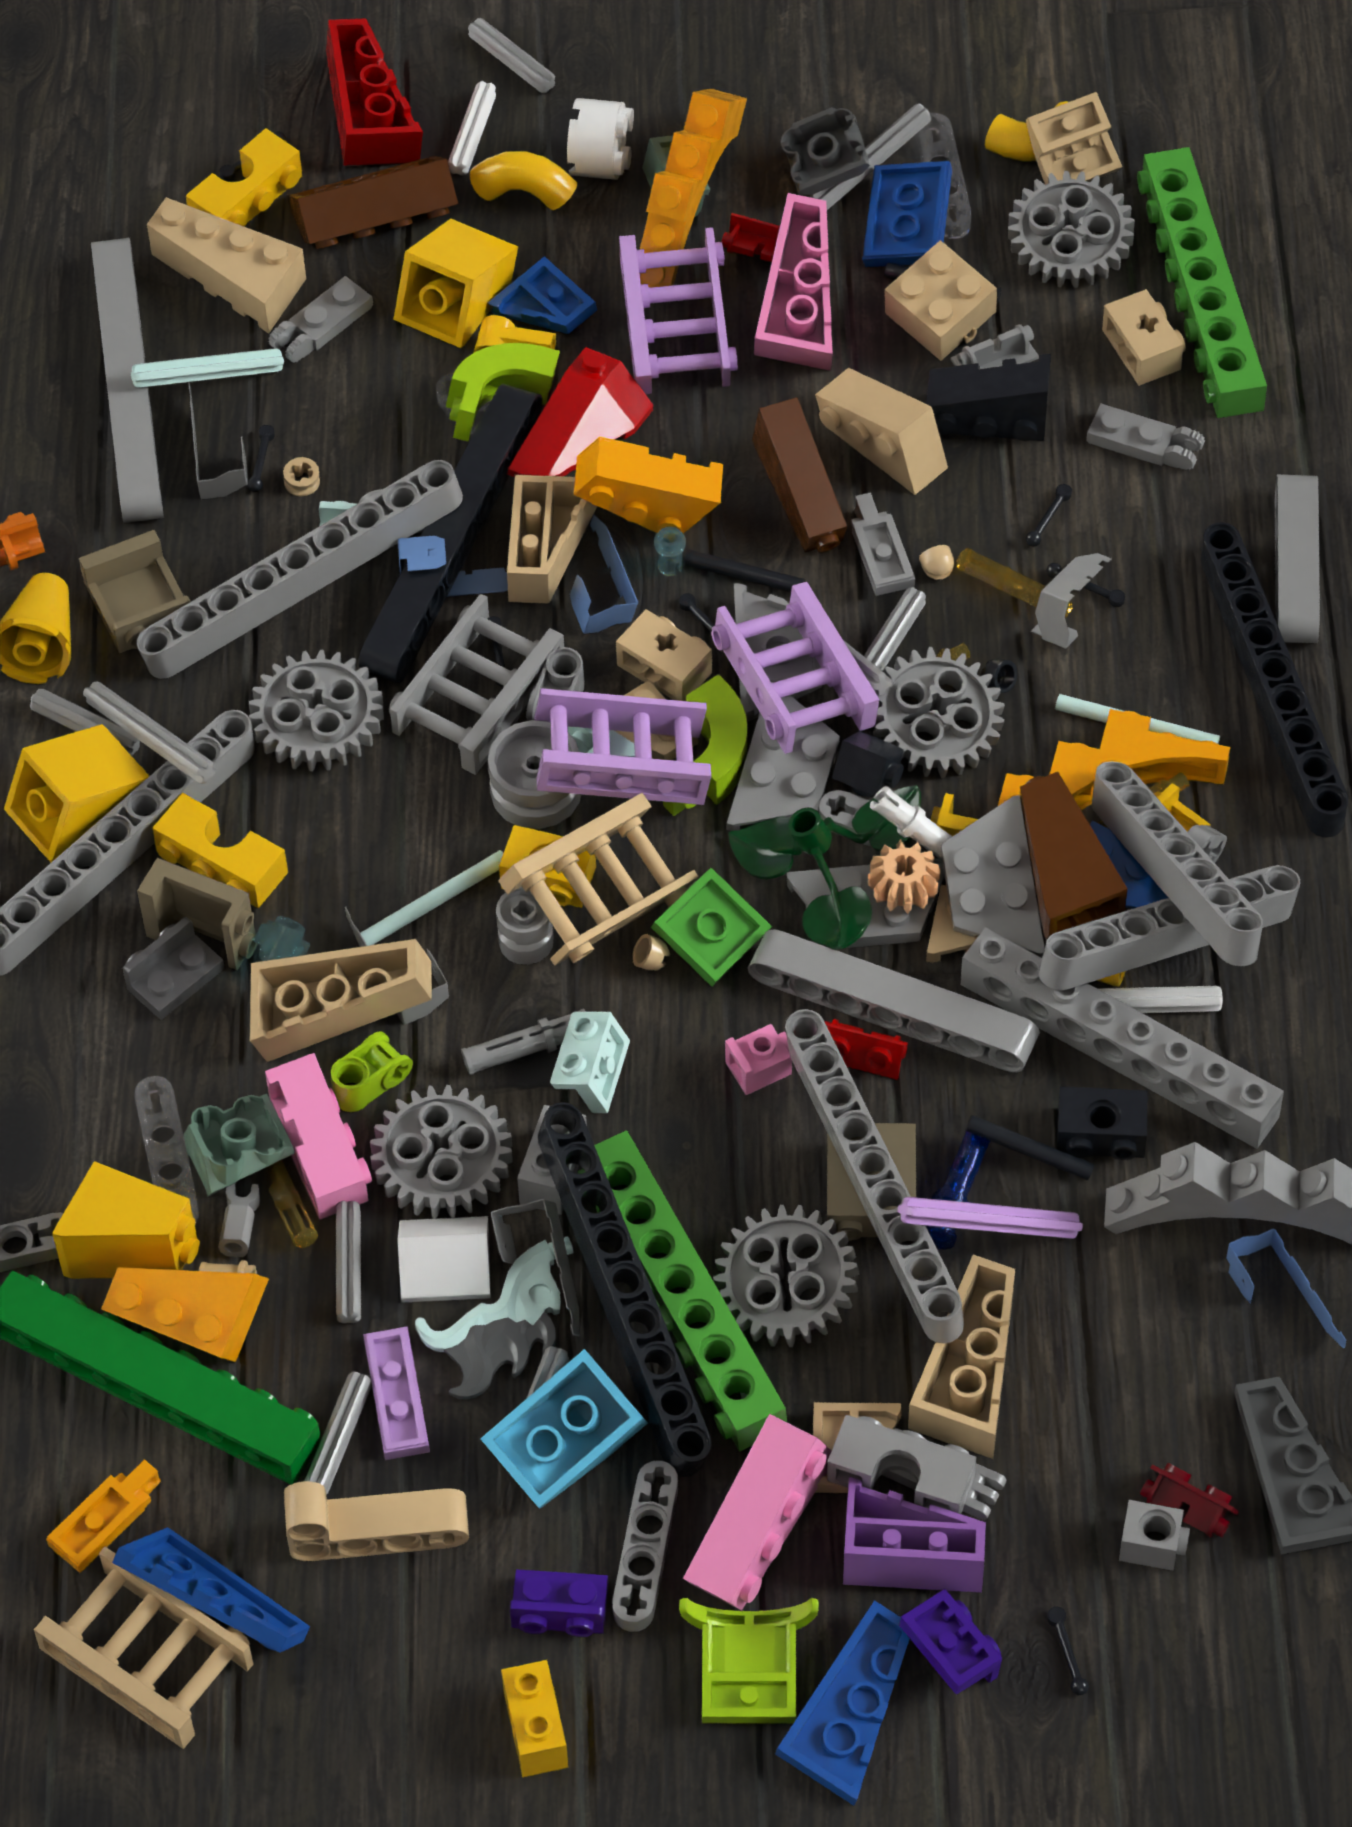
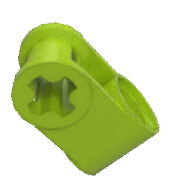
M384 1032L373 1033L361 1045L333 1064L331 1069L332 1090L341 1110L356 1112L365 1108L385 1091L400 1084L410 1073L413 1066L412 1059L408 1055H400L389 1044V1037ZM352 1082H353V1083H358V1084H356V1085H351V1086L344 1085V1084L352 1083Z

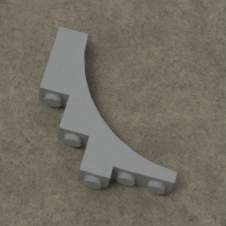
M1193 1142L1161 1155L1160 1168L1107 1188L1104 1227L1118 1234L1145 1225L1181 1219L1208 1217L1248 1218L1281 1222L1312 1229L1344 1240L1352 1245V1169L1333 1158L1298 1171L1266 1150L1229 1163L1200 1144Z

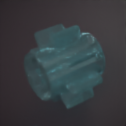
M277 916L274 922L268 920L266 924L262 923L254 938V942L261 945L259 957L263 961L306 955L310 943L302 940L306 931L305 928L295 920L284 916Z

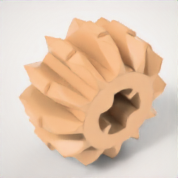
M901 839L896 845V849L884 845L880 851V856H873L870 862V873L868 874V886H870L871 890H874L876 903L887 901V907L890 912L897 906H903L905 912L909 914L913 904L925 909V906L928 904V898H935L938 893V880H940V868L938 864H934L935 857L932 851L921 853V847L918 842L911 848H906Z

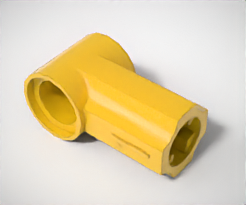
M490 315L482 320L473 353L489 346L504 343H527L555 349L556 333L518 328L506 317Z

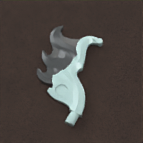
M564 1237L567 1255L574 1253L569 1237ZM543 1240L529 1248L515 1260L508 1271L500 1299L496 1303H480L454 1325L443 1331L430 1329L424 1318L420 1317L415 1320V1328L422 1342L433 1351L445 1352L456 1362L463 1373L462 1384L456 1388H450V1396L464 1400L476 1398L488 1389L494 1374L500 1366L504 1364L513 1365L512 1377L516 1378L527 1365L529 1351L535 1342L543 1343V1354L549 1346H555V1326L547 1313H552L553 1315L560 1314L561 1301L560 1291L551 1275V1266L554 1265V1260L556 1259L552 1242L547 1243L546 1240Z

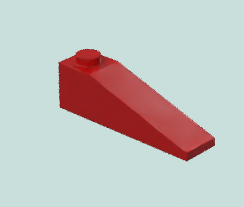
M585 347L566 370L509 466L508 475L515 477V475L564 477L576 469L577 455L599 436L616 440L620 436L626 439L635 434L653 411V403L620 360Z

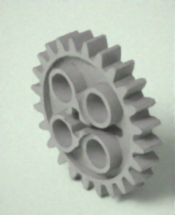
M1064 171L1063 180L1059 181L1050 173L1048 184L1046 185L1038 179L1034 180V192L1024 188L1022 190V200L1015 199L1013 212L1009 213L1008 239L1011 240V252L1018 253V264L1024 265L1029 263V275L1042 271L1043 283H1046L1052 276L1057 277L1058 287L1064 284L1065 279H1071L1073 287L1078 288L1080 278H1085L1090 286L1094 285L1095 274L1106 280L1109 267L1119 270L1121 258L1127 259L1129 257V246H1133L1135 220L1131 218V205H1123L1124 194L1113 195L1112 183L1101 188L1099 186L1100 176H1095L1091 182L1085 181V173L1083 171L1080 172L1077 180L1071 179L1068 171ZM1070 205H1080L1082 207L1074 208ZM1040 223H1047V224H1050V225H1049V226H1040V225H1038V224H1040ZM1094 232H1101V233H1104V234H1103V235H1095V234H1092V233H1094ZM1060 251H1070L1072 253L1063 254Z
M932 647L928 648L925 658H921L916 650H912L909 663L899 656L894 665L895 669L888 666L884 669V673L891 678L892 685L885 690V695L878 696L880 699L876 723L878 724L874 728L873 736H886L884 741L904 749L901 760L904 757L909 760L907 768L909 772L919 764L923 766L924 777H928L932 767L938 768L941 778H945L948 767L951 766L958 775H962L965 762L972 768H976L979 756L988 758L992 749L990 745H996L999 740L1000 734L997 731H1001L1005 720L999 717V715H1002L1005 705L1004 703L996 702L1001 690L995 687L987 688L992 679L991 673L979 677L977 673L980 663L976 662L967 667L964 665L966 660V654L964 653L955 661L951 660L950 649L948 648L943 652L942 658L936 657ZM939 685H951L957 692H945ZM911 696L919 703L915 705L907 704L901 697ZM955 721H967L973 728H960ZM927 732L932 735L934 740H922L916 733Z
M324 650L319 651L316 659H311L307 651H303L302 661L296 662L291 656H287V667L282 668L274 663L272 665L273 677L265 674L260 676L262 687H253L252 689L254 700L249 701V718L256 742H263L266 754L275 751L278 763L290 757L293 769H296L302 761H305L309 771L314 770L317 762H322L326 770H330L331 760L337 759L342 765H347V753L350 752L354 756L360 757V744L371 747L373 745L372 734H380L381 732L380 720H384L382 691H378L376 678L369 679L367 667L357 670L355 658H351L343 664L340 652H337L331 660L325 659Z
M446 1085L443 1095H437L433 1086H428L427 1097L421 1098L413 1090L411 1091L412 1103L406 1104L400 1099L395 1100L397 1114L385 1110L383 1112L385 1125L375 1124L374 1130L377 1139L370 1140L371 1153L374 1154L370 1156L372 1170H376L377 1184H385L384 1189L387 1198L398 1194V1207L401 1209L410 1202H413L414 1214L417 1216L425 1207H430L432 1218L436 1219L440 1208H446L450 1217L454 1218L456 1206L462 1205L468 1213H471L473 1199L476 1198L481 1203L487 1204L486 1189L499 1193L501 1190L499 1178L509 1177L507 1164L513 1162L512 1149H510L512 1147L511 1133H507L506 1119H498L496 1105L485 1109L483 1095L470 1101L468 1088H464L458 1097L452 1096L450 1085ZM435 1122L444 1123L443 1126L438 1128L429 1126ZM468 1144L480 1145L475 1149L464 1148ZM407 1154L419 1155L417 1158L414 1159L402 1158ZM444 1175L454 1176L453 1179L448 1181L438 1179Z
M784 1205L779 1206L777 1217H771L764 1208L761 1212V1222L756 1223L749 1216L745 1218L748 1227L745 1233L736 1228L731 1230L736 1240L735 1244L722 1242V1250L728 1258L715 1259L716 1267L722 1273L713 1277L714 1283L717 1288L722 1289L719 1292L725 1303L728 1304L727 1306L733 1317L737 1318L736 1322L741 1331L743 1332L751 1327L750 1334L753 1341L757 1342L764 1333H767L770 1346L774 1347L779 1337L785 1336L789 1347H793L795 1335L802 1334L804 1340L807 1343H811V1330L816 1328L823 1335H827L828 1331L825 1321L830 1319L839 1324L842 1322L837 1308H852L850 1298L845 1293L858 1292L856 1281L851 1279V1277L859 1275L857 1263L851 1262L856 1258L853 1246H846L849 1240L845 1231L836 1233L837 1226L833 1219L822 1224V1217L818 1210H815L807 1219L802 1205L797 1206L793 1216L787 1214ZM783 1240H788L787 1259L792 1270L788 1274L792 1309L788 1312L784 1311L786 1294L781 1279H784L785 1276L784 1262L781 1254V1242ZM806 1247L818 1249L810 1258L802 1259L797 1257L799 1252ZM760 1252H773L772 1257L766 1262L757 1263L753 1261ZM816 1288L820 1290L818 1295L812 1300L799 1299L802 1292L806 1289ZM771 1292L775 1294L773 1300L767 1304L755 1303L758 1296L762 1293Z

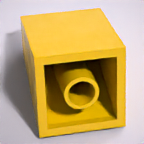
M449 219L405 251L393 320L462 348L489 313L490 307L488 302L511 283L518 246L454 219Z
M103 724L22 748L4 810L52 863L143 783L149 775L121 745L119 740Z
M95 1161L52 1232L63 1276L71 1279L114 1278L118 1267L182 1270L185 1264H191L194 1261L200 1246L189 1198Z

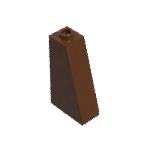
M795 397L759 408L752 441L804 552L815 549L818 552H826L836 548L843 541L847 525L798 398Z
M1059 772L1045 777H1034L1026 782V784L1020 786L1019 795L1036 898L1046 940L1056 932L1124 912L1128 888Z

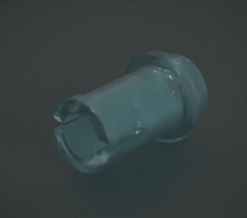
M675 527L662 528L654 538V548L658 552V569L667 576L677 575L676 564L679 572L684 567L682 552L686 547V538Z

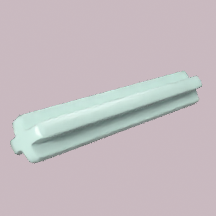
M274 348L141 363L132 366L131 379L135 387L142 388L273 373L282 370L284 359L281 351Z

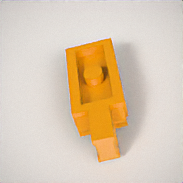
M144 1459L127 1477L123 1473H120L115 1478L110 1475L47 1536L48 1546L81 1573L99 1556V1552L104 1547H108L145 1511V1508L151 1502L149 1494L161 1482L158 1470Z

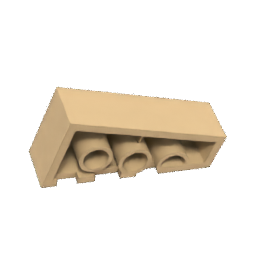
M167 197L147 223L153 256L187 279L194 278L203 284L206 292L214 297L219 295L231 303L233 310L243 317L249 315L258 322V326L267 333H270L306 280L302 248Z
M411 939L251 963L250 1042L262 1057L269 1062L432 1000L431 960L418 941Z
M976 1255L972 1256L958 1289L964 1319L963 1332L959 1338L952 1342L935 1343L909 1404L908 1429L952 1445L960 1446L991 1459L994 1458L1014 1291V1268Z

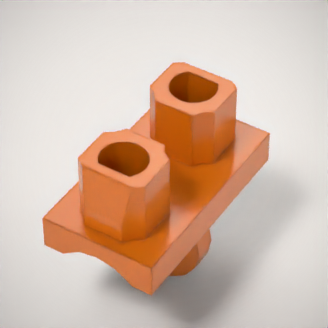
M18 512L7 516L4 523L0 524V567L8 565L11 571L19 568L17 561L45 552L37 520L33 513L24 515V513Z

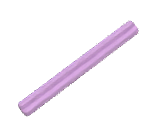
M906 1197L902 1205H898L901 1221L905 1224L1067 1239L1076 1238L1078 1231H1082L1083 1223L1079 1222V1215L1074 1212Z

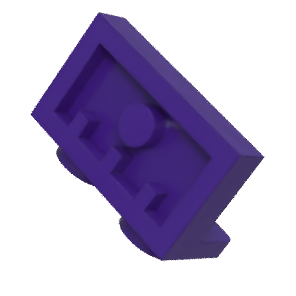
M516 1569L513 1600L510 1602L511 1627L519 1628L521 1631L529 1634H541L546 1632V1630L566 1631L567 1634L575 1637H588L593 1633L604 1634L608 1575Z
M946 1589L901 1616L899 1626L956 1695L982 1678H985L990 1683L998 1677L1002 1657L997 1643L989 1635L981 1633L973 1623L971 1613L965 1604L960 1600L955 1601Z

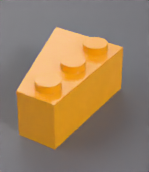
M599 436L577 455L574 495L595 506L619 515L630 522L658 533L662 537L675 541L721 503L723 464L710 462L709 467L686 462L685 455L676 453L673 454L672 459L649 454V447Z
M118 1267L101 1310L220 1358L236 1362L269 1278L255 1273Z

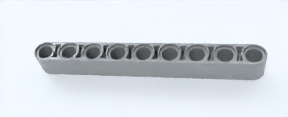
M130 238L91 242L123 523L164 518L149 387L137 388L131 379L132 366L146 363Z
M434 460L426 463L144 629L139 634L136 644L149 673L159 679L174 676L398 544L397 539L408 538L454 511L461 504L463 494L452 465L443 460Z
M240 710L223 712L187 743L213 762V768L216 769L215 777L209 778L207 783L201 784L169 761H166L0 907V976L7 974L155 843L153 826L182 792L201 803L252 757L255 751L251 720L246 713ZM31 920L27 923H21L22 921Z
M798 1010L788 1017L785 1024L789 1054L925 1334L929 1339L937 1343L952 1342L959 1338L964 1328L960 1295L926 1226L905 1224L901 1221L898 1205H902L904 1198L911 1196L823 1018L813 1010ZM811 1036V1038L801 1039L802 1037ZM823 1069L828 1070V1071L822 1072V1073H821V1072H817V1071L823 1070ZM838 1103H845L843 1106H833ZM854 1137H863L862 1139L856 1141L850 1140ZM872 1171L880 1172L875 1175H866L867 1173ZM887 1206H897V1208L892 1210L883 1209ZM904 1241L915 1242L911 1245H900ZM923 1276L933 1277L932 1279L927 1281L917 1280L918 1278ZM939 1312H949V1313H951V1314H949L948 1316H945V1317H936V1316H934L935 1314H937V1313H939Z

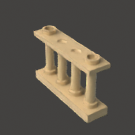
M643 793L513 864L498 880L507 895L521 887L525 892L530 891L565 944L550 958L555 966L570 958L572 963L581 960L594 950L592 944L661 904L666 903L670 907L699 877L695 870H692L677 880L674 878L641 828L643 822L640 818L652 807ZM618 832L622 838L627 837L661 889L644 898L610 848L611 840L609 837ZM586 850L590 856L595 854L629 905L628 908L614 916L610 914L577 864L579 861L577 855ZM555 869L558 874H564L597 926L581 935L578 933L544 882L547 879L545 873Z
M104 1547L99 1552L104 1573L107 1576L68 1622L62 1621L58 1625L47 1616L40 1621L34 1628L39 1649L184 1749L195 1736L190 1708L230 1660L246 1671L253 1666L250 1642L242 1632L231 1626H228L227 1629L223 1628L190 1604L113 1564L112 1561L116 1554L107 1547ZM122 1586L142 1598V1602L104 1647L97 1646L94 1650L82 1641L83 1637L81 1634ZM159 1610L179 1625L141 1671H134L130 1675L118 1666L119 1662L117 1659ZM196 1635L215 1650L176 1697L170 1696L166 1700L154 1691L155 1687L153 1684L192 1637Z

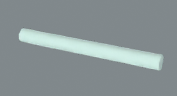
M1059 694L1055 710L1104 723H1107L1110 709L1123 711ZM1151 718L1150 731L1158 733L1168 732L1182 738L1197 741H1213L1219 744V735Z
M501 850L497 851L362 931L360 934L366 945H374L497 872L503 852Z

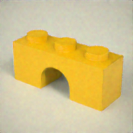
M266 128L239 150L242 174L246 179L239 182H227L212 173L186 195L187 205L245 227L257 214L267 210L283 192L293 188L302 177L300 152Z
M183 792L152 828L156 850L164 860L172 864L179 863L193 872L249 893L250 904L257 908L263 904L288 874L285 850L252 831L235 846L223 848L213 845L220 836L216 811Z

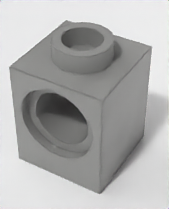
M1129 1500L1119 1561L1174 1571L1176 1554L1186 1555L1190 1528L1181 1527L1184 1510ZM1159 1532L1166 1538L1161 1541H1154L1145 1534Z

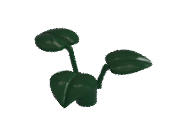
M917 785L893 790L895 794L912 807H916V805L921 806V792ZM871 801L863 805L852 820V827L856 833L835 824L831 817L823 820L817 810L809 807L799 809L791 817H775L741 830L729 832V841L735 857L749 874L759 879L768 880L783 876L792 867L793 855H800L802 851L814 856L831 895L819 896L808 905L803 914V928L809 939L814 943L834 950L850 946L864 934L871 920L872 905L866 892L858 886H851L840 892L838 891V887L822 856L830 848L832 840L831 831L858 844H864L869 840L870 845L876 851H881L884 845L896 849L900 839L904 845L912 839L911 837L904 838L901 836L894 824L878 812L873 811L870 808Z

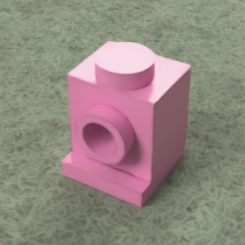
M772 1024L737 1040H734L733 1037L725 1040L726 1064L745 1095L792 1074V1059L789 1054L786 1032L783 1031L777 1034Z

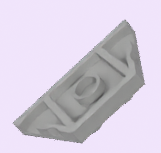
M734 584L736 624L785 610L789 604L783 598L769 594L766 599L747 592L746 585ZM789 625L746 638L745 640L753 653L801 640L803 637L797 628ZM808 654L765 667L763 670L771 682H777L820 669L821 666L815 657L812 658ZM739 678L740 700L745 710L747 722L759 717L760 712ZM822 686L795 693L791 696L794 699H798Z
M791 695L781 698L789 713L805 709ZM760 713L727 820L726 830H740L742 825L754 824L775 817H791L799 809L807 807L819 812L820 800L826 789L840 736L822 721L800 727L795 732L793 751L785 754L777 740H772L768 735L765 720Z
M1016 795L941 844L954 931L969 936H979L986 927L1033 954L1043 957L1045 947L1020 795Z
M937 858L934 859V864H938L940 868L939 892L945 878L943 861ZM870 865L829 868L839 892L851 886H858L866 892L872 905V916L866 931L856 942L846 948L917 942L921 940L927 925V918L937 902L938 893L935 898H928V904L925 906V909L913 904L909 914L905 912L903 906H897L890 912L887 907V901L876 903L874 890H871L870 886H868ZM820 869L787 872V887L791 892L795 891L805 903L806 908L817 897L831 895Z

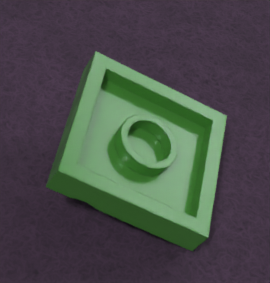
M712 868L706 871L651 926L712 987L772 927Z

